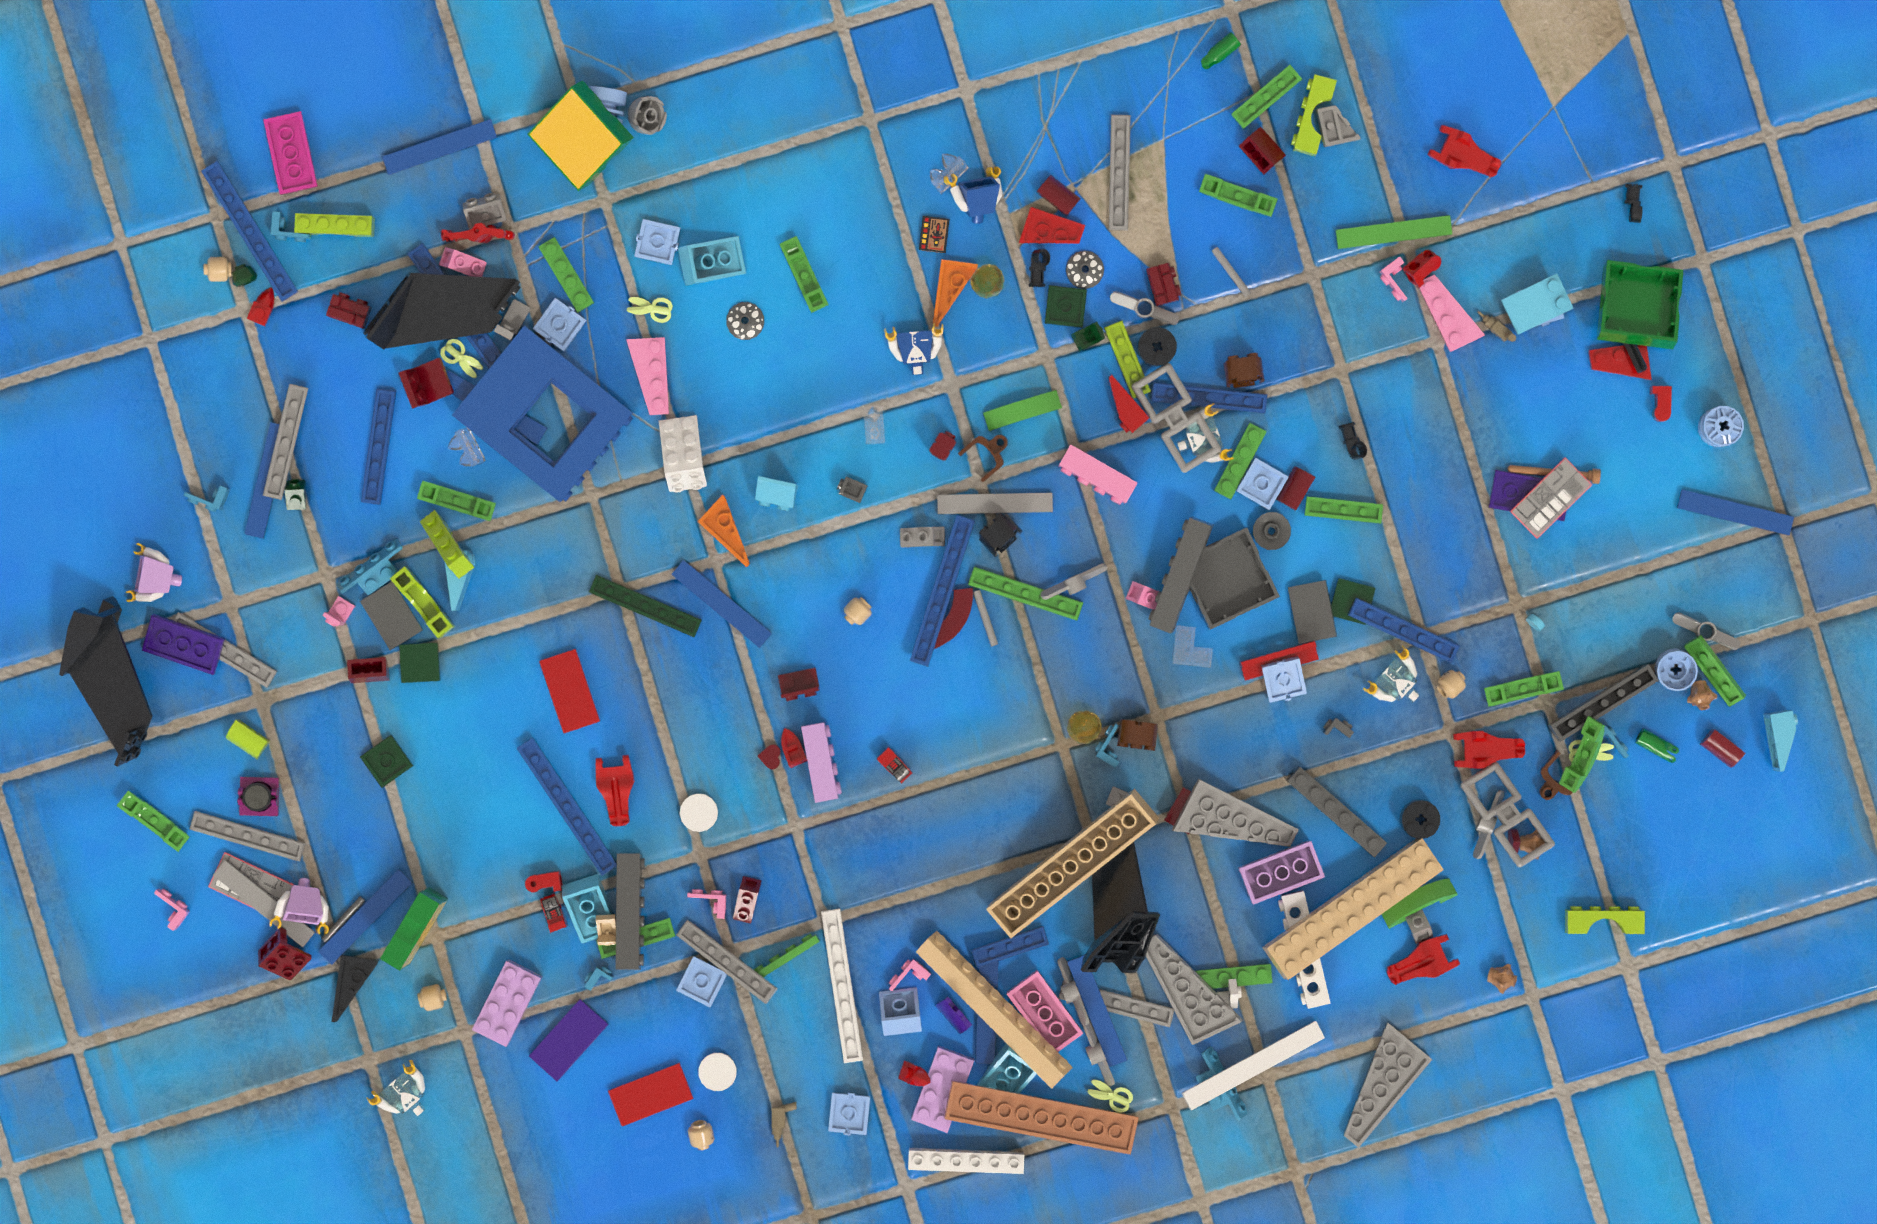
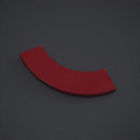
M973 588L954 590L951 610L942 623L934 649L953 639L965 625L972 607Z

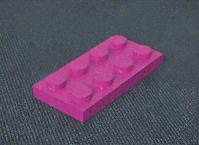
M302 112L263 119L280 195L318 187Z

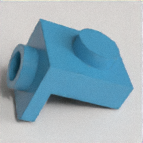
M598 966L593 973H588L584 980L586 982L584 987L591 991L601 975L611 981L614 977L611 975L612 971L605 966L601 968Z

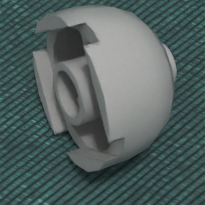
M644 96L633 101L627 114L631 127L636 132L646 135H652L662 130L667 118L663 102L653 96Z

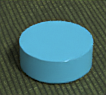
M1530 614L1526 618L1527 623L1539 632L1545 627L1543 621L1534 614Z

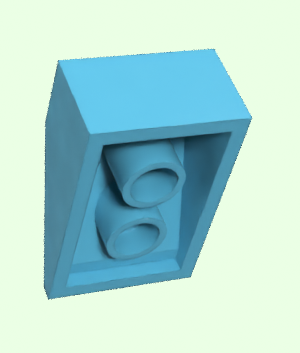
M739 236L678 248L686 286L746 274Z
M1558 274L1501 300L1517 335L1573 309Z
M758 476L755 500L759 501V505L770 507V504L778 505L777 509L789 511V508H794L798 485Z
M465 550L464 553L468 556L473 566H475V555L471 554V551ZM445 563L451 611H459L473 569L458 579Z
M1792 710L1763 714L1773 771L1782 772L1786 767L1796 733V725H1798L1797 715L1793 714Z
M596 874L562 885V898L581 943L598 939L596 915H613L599 875Z
M1006 1043L977 1085L1020 1093L1034 1078L1036 1073Z

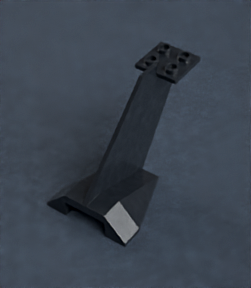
M408 272L369 323L363 334L366 335L365 337L384 350L386 348L490 333L502 318L498 312H503L509 304L508 298L511 295L515 296L521 288L519 286L520 281L515 278Z
M112 596L102 601L98 614L84 607L73 612L67 629L59 675H71L116 749L118 756L114 765L118 767L136 759L140 755V746L147 737V730L153 715L117 624L122 609L116 598Z
M1133 842L1092 874L1095 941L1083 957L1082 972H1097L1102 962L1114 963L1122 973H1136L1145 959L1160 914L1158 912H1148L1135 844Z

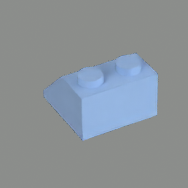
M917 987L879 992L884 1036L922 1031Z

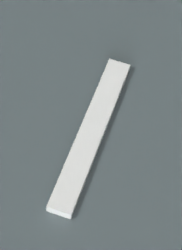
M840 908L821 911L844 1063L862 1061L863 1055Z
M1313 1021L1182 1092V1095L1190 1110H1193L1325 1037L1317 1022Z

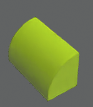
M239 719L235 720L226 735L227 740L257 760L270 742V740Z

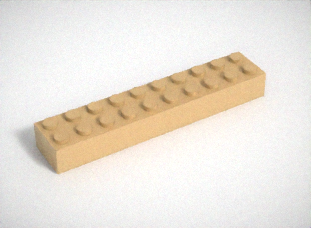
M1134 788L993 900L986 910L1010 938L1014 937L1152 828L1159 820V817Z
M1416 838L1262 948L1283 979L1289 980L1444 869L1423 838Z

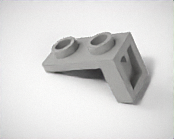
M514 299L500 325L497 324L494 332L512 341L526 319L530 307Z
M944 527L901 528L900 546H945Z
M1422 909L1405 917L1416 944L1433 937L1431 926Z

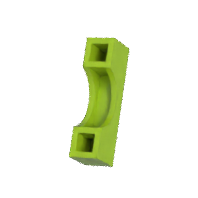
M1316 74L1313 76V79L1309 78L1306 87L1309 90L1308 97L1303 98L1301 108H1304L1302 116L1299 115L1296 126L1299 127L1298 134L1293 135L1291 145H1294L1293 151L1311 156L1317 155L1322 136L1316 132L1312 125V112L1320 103L1331 101L1337 80Z
M295 213L294 233L374 237L375 218L373 216Z
M435 510L420 521L446 565L458 579L474 568L468 556L453 538V533L447 523Z
M404 566L390 578L399 591L420 613L427 626L437 638H442L455 627L407 566Z
M1570 906V909H1565V933L1587 934L1592 924L1600 919L1614 920L1618 923L1624 934H1645V911L1640 910V906H1628V910H1620V906H1609V910H1601V906H1590V910H1582V906Z

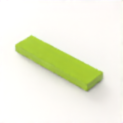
M1119 321L1104 329L1134 399L1137 396L1132 389V384L1145 377L1123 321ZM1148 384L1141 388L1144 394L1151 392Z

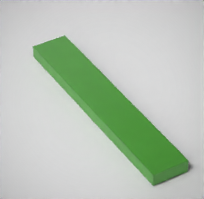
M1450 215L1338 229L1335 232L1338 249L1452 235Z
M977 567L973 568L968 583L970 586L1076 621L1083 602L1059 594L1046 600L1042 599L1041 592L1044 589Z

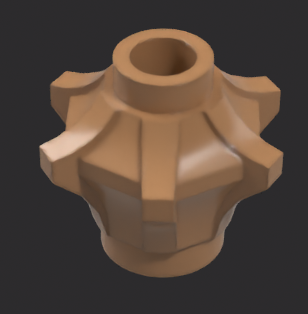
M1705 680L1695 681L1691 686V694L1687 698V703L1697 706L1699 710H1706L1710 708L1709 704L1714 699H1717V694L1710 690Z
M1537 830L1526 836L1521 835L1520 850L1530 853L1543 845L1545 841Z
M1510 964L1503 967L1490 968L1487 982L1496 986L1500 993L1504 994L1506 989L1511 986L1515 987L1517 976L1512 972Z

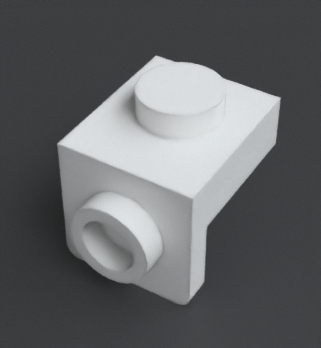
M1228 979V991L1217 992V994L1232 1009L1238 1008V998H1241V987H1237L1236 979Z

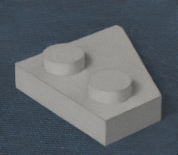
M1336 105L1316 110L1324 147L1361 139L1359 134H1356L1351 128L1348 120L1341 115Z

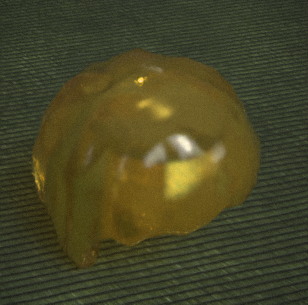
M985 264L976 269L970 279V284L978 296L988 299L998 296L1004 289V276L996 265Z
M1077 711L1068 720L1067 732L1077 743L1090 744L1100 734L1102 723L1100 718L1093 712Z

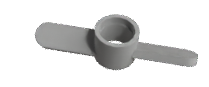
M1114 291L1110 295V300L1113 303L1134 310L1140 318L1153 317L1171 325H1176L1179 321L1177 314L1154 306L1150 299L1142 298L1139 300L1118 291ZM1145 301L1151 305V312L1148 315H1141L1138 312L1137 307L1140 302Z
M1103 563L1083 573L1074 575L1042 591L1041 597L1046 600L1068 590L1069 595L1087 588L1086 580L1105 572L1107 566Z
M1679 612L1673 615L1672 620L1675 624L1694 632L1697 637L1700 635L1702 625L1708 624L1711 626L1712 634L1709 638H1704L1705 641L1712 640L1732 650H1737L1740 647L1738 639L1717 630L1716 626L1711 622H1700Z
M1498 790L1491 809L1502 802L1504 791ZM1480 815L1476 830L1481 833L1473 852V857L1476 859H1481L1485 852L1490 835L1497 822L1496 815L1489 820H1484Z
M1061 957L1057 962L1066 983L1060 986L1067 1004L1074 1003L1081 1024L1087 1025L1089 1024V1018L1066 959Z
M1089 1020V1024L1083 1025L1090 1046L1085 1047L1091 1064L1095 1065L1098 1063L1106 1084L1111 1087L1115 1084L1092 1023Z

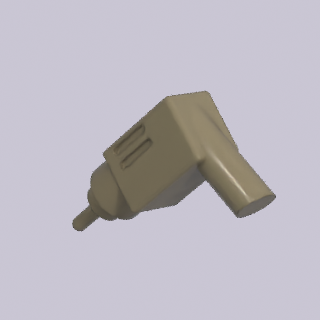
M1478 311V314L1483 317L1484 325L1503 342L1507 340L1513 342L1516 340V336L1499 320Z
M797 1101L772 1107V1134L776 1140L777 1148L783 1134V1128H785V1112L796 1110Z

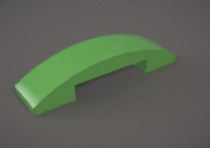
M1205 174L1199 190L1200 193L1269 217H1272L1278 200L1275 197L1254 192Z
M797 236L780 243V247L811 313L828 306L829 304Z
M1057 390L984 412L983 414L988 430L991 431L1061 409L1062 406Z
M423 480L417 496L419 500L487 521H491L496 505L494 502Z
M1560 671L1486 687L1484 690L1488 707L1564 690Z
M1591 716L1587 717L1581 734L1584 736L1571 766L1565 768L1559 782L1560 785L1573 793H1576L1588 776L1603 741L1605 725Z
M129 790L116 805L162 838L165 843L177 852H179L190 837L164 814Z
M1449 878L1435 881L1419 887L1381 915L1390 929L1406 921L1405 917L1438 901L1443 903L1458 894Z

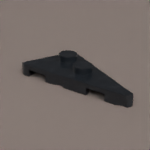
M341 955L331 1022L339 1020L377 966L379 960Z

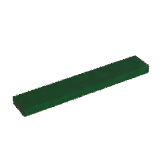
M598 575L595 576L589 590L591 594L694 638L702 622L699 618Z

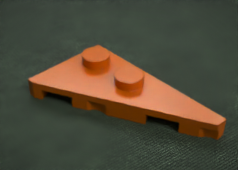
M941 259L933 318L935 327H938L978 268V264Z
M722 495L697 522L742 564L748 567L750 565L727 500Z

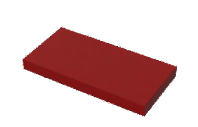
M573 649L539 661L563 733L600 722L577 650Z
M680 1063L608 1090L622 1127L694 1099Z

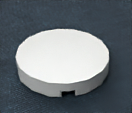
M706 794L690 795L681 805V821L692 831L701 832L708 830L717 820V804Z
M712 1053L706 1056L699 1066L701 1083L713 1091H722L729 1088L734 1083L737 1075V1067L734 1061L724 1053Z

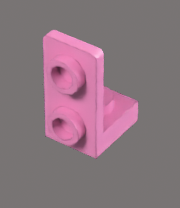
M445 247L439 265L476 277H482L487 264L483 260Z
M1398 257L1380 271V279L1386 286L1388 284L1393 289L1391 293L1397 301L1401 300L1404 302L1407 300V297L1389 275L1392 273L1394 276L1402 270L1401 265L1404 261L1401 257Z
M1133 581L1126 599L1155 610L1157 606L1155 599L1159 591Z
M338 596L329 612H324L322 616L326 618L325 622L334 627L344 626L356 606Z
M157 889L154 894L178 910L177 913L174 911L168 919L170 923L167 927L175 931L190 912L186 909L188 906L181 900L175 901L171 898L172 894L166 889Z
M692 889V892L687 893V897L718 899V902H714L713 914H717V918H725L727 894H722L720 890H711V893H703L702 889Z
M914 958L912 961L907 960L901 967L902 973L899 976L895 974L889 981L891 985L889 990L893 991L911 968L914 970L912 973L920 980L922 978L927 980L931 972Z

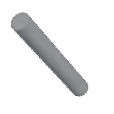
M1218 247L1213 249L1212 253L1245 297L1251 294L1248 287Z
M977 590L973 594L990 645L994 646L998 644L981 591Z

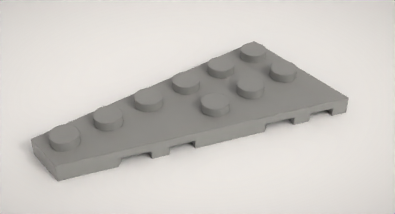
M1200 779L1195 783L1172 828V831L1289 847L1299 830Z
M1158 934L1153 935L1146 957L1192 1045L1243 1021Z
M1388 1022L1343 1134L1358 1148L1432 1060Z

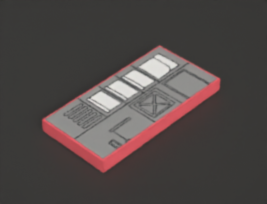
M1564 457L1510 512L1538 539L1592 484Z
M224 852L217 867L218 869L227 860L277 901L285 891H290L291 887L295 885L227 852ZM213 876L208 886L209 888L252 907Z

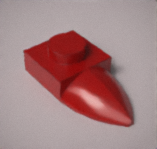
M273 288L266 289L258 296L256 301L253 302L247 319L266 327L274 307L275 297Z
M785 728L782 733L781 744L790 768L806 762L807 756L798 737Z
M904 1061L898 1079L915 1086H925L931 1082L928 1073L922 1067Z

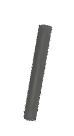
M359 896L321 939L327 943L366 900Z

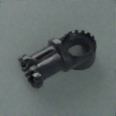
M1625 184L1627 193L1624 204L1631 205L1629 222L1641 223L1642 206L1639 198L1642 185Z
M1037 249L1031 254L1029 287H1045L1044 271H1046V266L1050 262V254L1046 249ZM1040 253H1041L1042 256H1043V257H1042V259H1043V260H1042V263L1039 261V254H1040Z
M1355 422L1340 425L1339 429H1341L1344 438L1343 444L1347 445L1348 454L1351 455L1349 457H1352L1351 459L1354 460L1366 457L1367 447L1356 435ZM1356 446H1357V448H1359V449H1358V450L1360 451V452H1359V453H1360L1359 455H1358L1357 452H1356Z

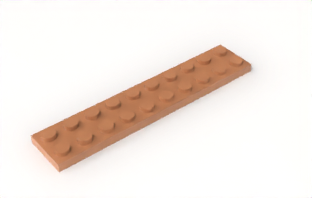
M957 1081L951 1082L944 1115L946 1120L1130 1155L1139 1118L1135 1115Z

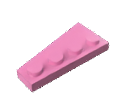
M1435 274L1423 280L1424 284L1419 290L1449 352L1485 336Z
M665 337L626 339L649 415L669 414Z

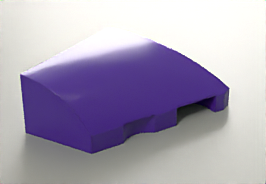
M948 996L935 1005L959 1034L972 1026L970 1021Z

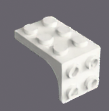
M697 415L660 420L659 429L664 473L669 491L681 492L683 490H698L706 487L707 482L703 467Z

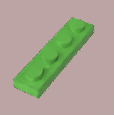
M1289 65L1236 109L1231 116L1244 129L1298 84L1302 78Z
M554 237L538 246L576 311L579 313L594 304L557 239Z
M1251 423L1248 424L1232 455L1234 459L1230 460L1214 489L1215 492L1230 500L1232 499L1267 431Z
M1306 496L1304 516L1381 524L1383 504Z
M1702 635L1684 645L1685 649L1693 657L1729 707L1745 698L1746 694Z
M671 918L641 927V935H644L645 938L644 946L676 937ZM616 944L609 946L598 945L602 959L616 955Z
M810 933L801 939L802 943L798 946L792 944L785 949V954L782 956L777 954L769 959L770 963L763 967L761 964L753 970L762 977H765L820 942L817 934L812 936Z
M1271 964L1194 970L1212 989L1228 987V979H1236L1237 986L1273 983Z

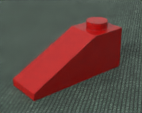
M1111 375L1108 380L1118 418L1121 421L1119 425L1126 433L1130 432L1132 434L1149 417Z

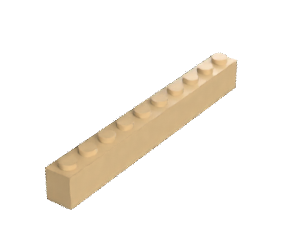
M938 931L932 934L916 951L1051 1089L1073 1068Z

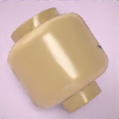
M209 257L207 264H203L204 275H207L211 282H225L228 277H231V262H228L226 257Z
M855 597L844 607V613L846 614L844 618L851 625L854 623L862 625L871 616L872 612L870 609L872 607L862 597Z
M1448 670L1437 681L1438 692L1445 698H1455L1466 687L1465 676L1460 671Z
M438 984L422 987L420 993H418L419 1005L421 1008L424 1007L426 1011L442 1008L444 1001L447 1000L445 989L441 990Z
M705 1120L693 1122L688 1129L690 1144L692 1147L698 1148V1150L708 1149L709 1145L715 1140L712 1126Z

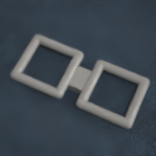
M1170 363L1159 367L1132 384L1134 393L1151 421L1158 423L1165 418L1170 426V429L1162 433L1161 438L1183 473L1190 471L1221 451V446L1201 413L1196 412L1187 417L1182 407L1189 404L1192 399ZM1167 372L1182 399L1156 414L1141 388ZM1197 422L1212 448L1190 462L1185 463L1170 437Z
M1498 762L1490 764L1461 783V788L1484 820H1489L1496 815L1501 821L1502 825L1494 830V834L1517 867H1523L1554 847L1555 842L1533 811L1526 809L1520 813L1515 807L1514 803L1521 799V794ZM1495 771L1512 796L1487 811L1470 786ZM1528 818L1545 843L1520 858L1503 833Z

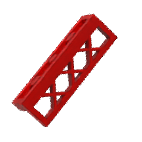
M1315 641L1241 661L1240 666L1244 680L1263 676L1261 665L1298 656L1301 665L1319 660Z

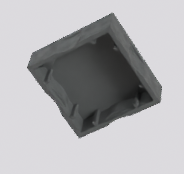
M1247 527L1205 547L1190 587V591L1209 630L1280 597L1260 559L1259 551Z

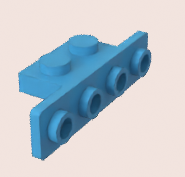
M395 539L388 542L385 548L372 554L369 560L356 566L349 575L343 576L336 584L341 594L358 583L369 596L391 580L390 578L398 570L389 559L403 549L400 541Z
M1212 1046L1201 1053L1209 1070L1195 1077L1198 1083L1225 1070L1217 1052L1214 1051ZM1236 1087L1208 1101L1213 1111L1229 1104L1237 1120L1242 1119L1248 1114L1246 1105L1239 1097Z

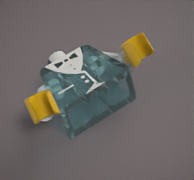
M1212 403L1199 411V413H1201L1221 446V451L1207 459L1206 462L1213 463L1233 460L1234 457L1228 458L1227 452L1232 451V449H1224L1213 418L1219 411L1212 412L1211 406L1215 405ZM1197 422L1188 426L1187 430L1184 431L1186 439L1177 441L1180 453L1191 449L1192 455L1197 457L1212 448Z
M1402 645L1403 651L1401 653L1395 650V654L1398 657H1395L1373 682L1368 680L1370 688L1366 689L1363 687L1364 691L1372 694L1379 700L1389 702L1400 701L1405 696L1413 703L1420 694L1413 688V685L1417 682L1416 667L1405 646Z
M409 1060L410 1067L402 1065L404 1073L380 1092V1096L375 1091H371L375 1097L373 1099L367 1097L368 1102L371 1105H377L383 1110L396 1114H403L410 1108L416 1116H419L425 1110L418 1101L425 1095L424 1076L415 1067L413 1060Z

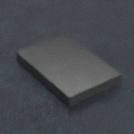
M1323 580L1288 587L1299 644L1337 637L1327 581Z
M393 582L360 601L389 650L394 649L423 631Z

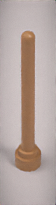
M1509 465L1507 468L1508 472L1543 476H1546L1552 470L1551 468ZM1592 468L1588 472L1579 471L1591 484L1600 483L1601 469Z

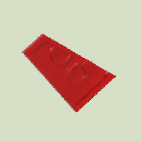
M1031 207L1019 243L1079 244L1085 224Z
M1624 345L1588 351L1591 370L1652 380L1647 346L1637 345L1647 366L1646 371L1642 373H1637Z

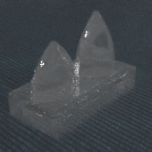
M942 154V163L945 170H930L931 183L940 194L950 187V185L944 183V176H947L949 182H952L951 174H955L958 179L969 168L960 156Z
M883 405L863 406L866 445L885 443Z
M466 427L455 432V435L449 442L448 449H463L464 453L460 458L459 464L473 467L486 461L471 430Z

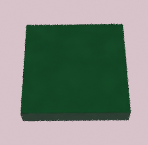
M1049 285L1045 324L1083 328L1087 289Z
M1338 578L1331 603L1333 617L1366 625V623L1348 616V613L1355 598L1372 604L1376 588Z
M438 643L399 645L401 683L440 681Z
M392 735L360 756L381 788L414 766Z

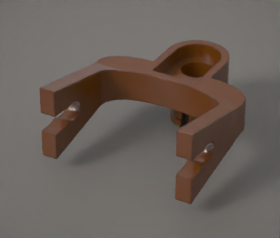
M997 435L990 441L984 436H978L958 453L962 456L976 443L982 444L991 452L996 461V466L980 479L982 482L986 481L1004 465L1003 457L1000 454L1008 445V439L1004 435ZM998 439H1003L1004 444L1002 446L998 445Z
M1558 750L1553 753L1540 770L1542 777L1546 781L1540 788V795L1545 800L1552 799L1558 791L1564 795H1571L1573 793L1556 782L1548 773V768L1561 754ZM1546 790H1551L1549 796L1544 794Z

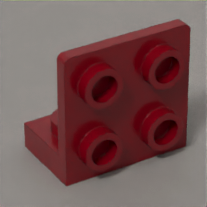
M436 358L418 367L399 372L412 409L425 406L454 393L441 358Z
M816 668L778 675L781 698H786V701L798 699L797 695L804 694L805 697L817 695L816 691L820 690Z
M280 927L258 950V966L287 980H292L312 959V955L287 944V930Z

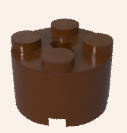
M1250 353L1246 355L1247 357L1239 358V355L1227 357L1228 360L1223 363L1227 387L1230 388L1231 384H1233V388L1255 385L1254 381L1259 380L1260 383L1265 381L1262 359L1258 357V353Z
M1121 719L1117 746L1128 747L1130 744V748L1142 749L1144 746V750L1155 751L1158 724Z

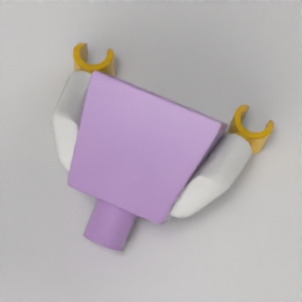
M140 543L136 544L141 546V551L133 552L140 556L135 589L126 591V593H131L133 596L132 599H126L127 602L136 600L151 602L163 597L164 593H169L170 585L181 586L182 575L172 574L173 566L169 565V559L160 551L149 547L146 548Z
M301 878L298 881V885H293L290 891H285L277 901L274 911L275 917L269 921V925L271 927L272 922L277 920L279 922L277 929L281 927L280 917H283L282 920L316 924L315 931L317 934H320V928L323 926L324 934H327L329 932V927L326 925V922H328L329 906L323 896L320 895L319 889L310 887L309 879Z

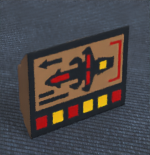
M923 216L919 250L946 253L950 219Z

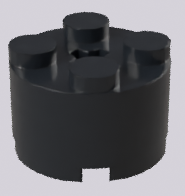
M1154 327L1144 332L1140 337L1137 346L1138 354L1145 364L1152 367H1160L1173 359L1177 349V342L1170 331ZM1160 343L1162 351H1153L1154 346L1152 344Z
M999 513L993 519L994 523L990 527L985 526L979 532V541L994 557L998 556L997 551L1004 552L1017 539L1015 537L1017 532L1020 535L1023 532L1007 514L1003 515L1002 513Z
M1420 799L1412 800L1401 810L1400 824L1408 835L1417 839H1425L1434 835L1438 830L1440 814L1432 803ZM1419 814L1424 817V821H1421V824L1415 820L1416 817H1419Z

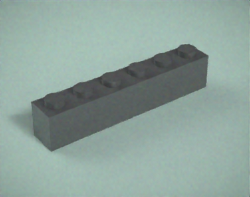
M1193 516L1189 520H1185L1182 527L1184 531L1183 537L1178 538L1175 546L1178 549L1175 556L1172 555L1168 565L1171 569L1169 574L1165 573L1162 584H1164L1163 590L1158 592L1155 602H1157L1156 609L1151 610L1148 620H1151L1150 626L1170 634L1174 632L1214 524Z
M1644 664L1551 722L1548 726L1557 741L1561 742L1581 730L1588 716L1597 720L1659 680L1650 665Z
M1298 766L1286 780L1373 857H1376L1387 844L1386 841L1301 767Z
M640 853L617 854L616 970H641V966H644V954H641V946H644L645 938L644 935H641V927L645 926V917L641 916L642 908H645V897L642 896V889H645V877H642V870H645V858H642Z

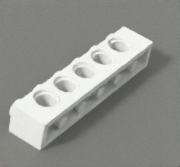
M1303 890L1280 895L1281 900H1278L1280 911H1284L1285 919H1282L1285 930L1309 914ZM1293 907H1297L1300 910L1299 915L1295 918L1289 914ZM1320 958L1312 963L1313 970L1311 973L1307 974L1302 970L1299 972V975H1296L1297 984L1302 986L1303 993L1300 994L1302 1005H1306L1308 1009L1331 1004ZM1311 982L1317 983V990L1314 992L1307 990V986Z
M909 1148L908 1170L1024 1174V1152Z

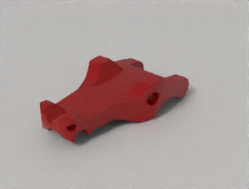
M1441 125L1439 131L1447 134V138L1439 153L1432 149L1429 150L1427 154L1429 157L1450 169H1470L1488 177L1497 175L1498 169L1501 166L1500 159L1481 150L1470 134Z
M476 223L472 229L467 231L453 232L444 229L440 232L442 241L446 240V242L450 240L458 242L459 240L468 239L473 242L488 243L494 237L507 240L515 238L513 231L497 229L494 225L486 226L484 223Z
M1484 731L1453 734V740H1464V760L1454 761V767L1482 769L1498 760L1523 758L1526 754L1525 742L1521 738H1498Z
M623 755V766L603 768L602 758H596V787L606 801L610 824L615 827L625 826L630 822L629 796L635 780L629 755Z
M1443 934L1419 942L1406 958L1387 966L1386 973L1390 981L1396 985L1416 977L1436 978L1460 965L1458 958L1448 962L1440 943L1449 940L1448 935Z

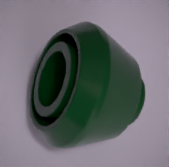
M245 264L239 265L232 272L233 285L236 287L247 285L256 281L258 275L250 266L246 267Z

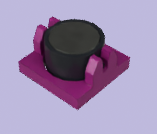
M240 777L239 798L237 800L238 805H240L239 815L279 816L280 778Z

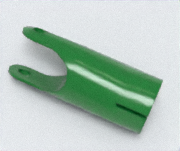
M1232 32L1210 48L1207 55L1201 59L1204 69H1209L1214 64L1223 61L1241 46V43Z
M1645 728L1640 731L1635 741L1639 746L1670 763L1676 761V758L1669 754L1667 750L1677 754L1679 749Z

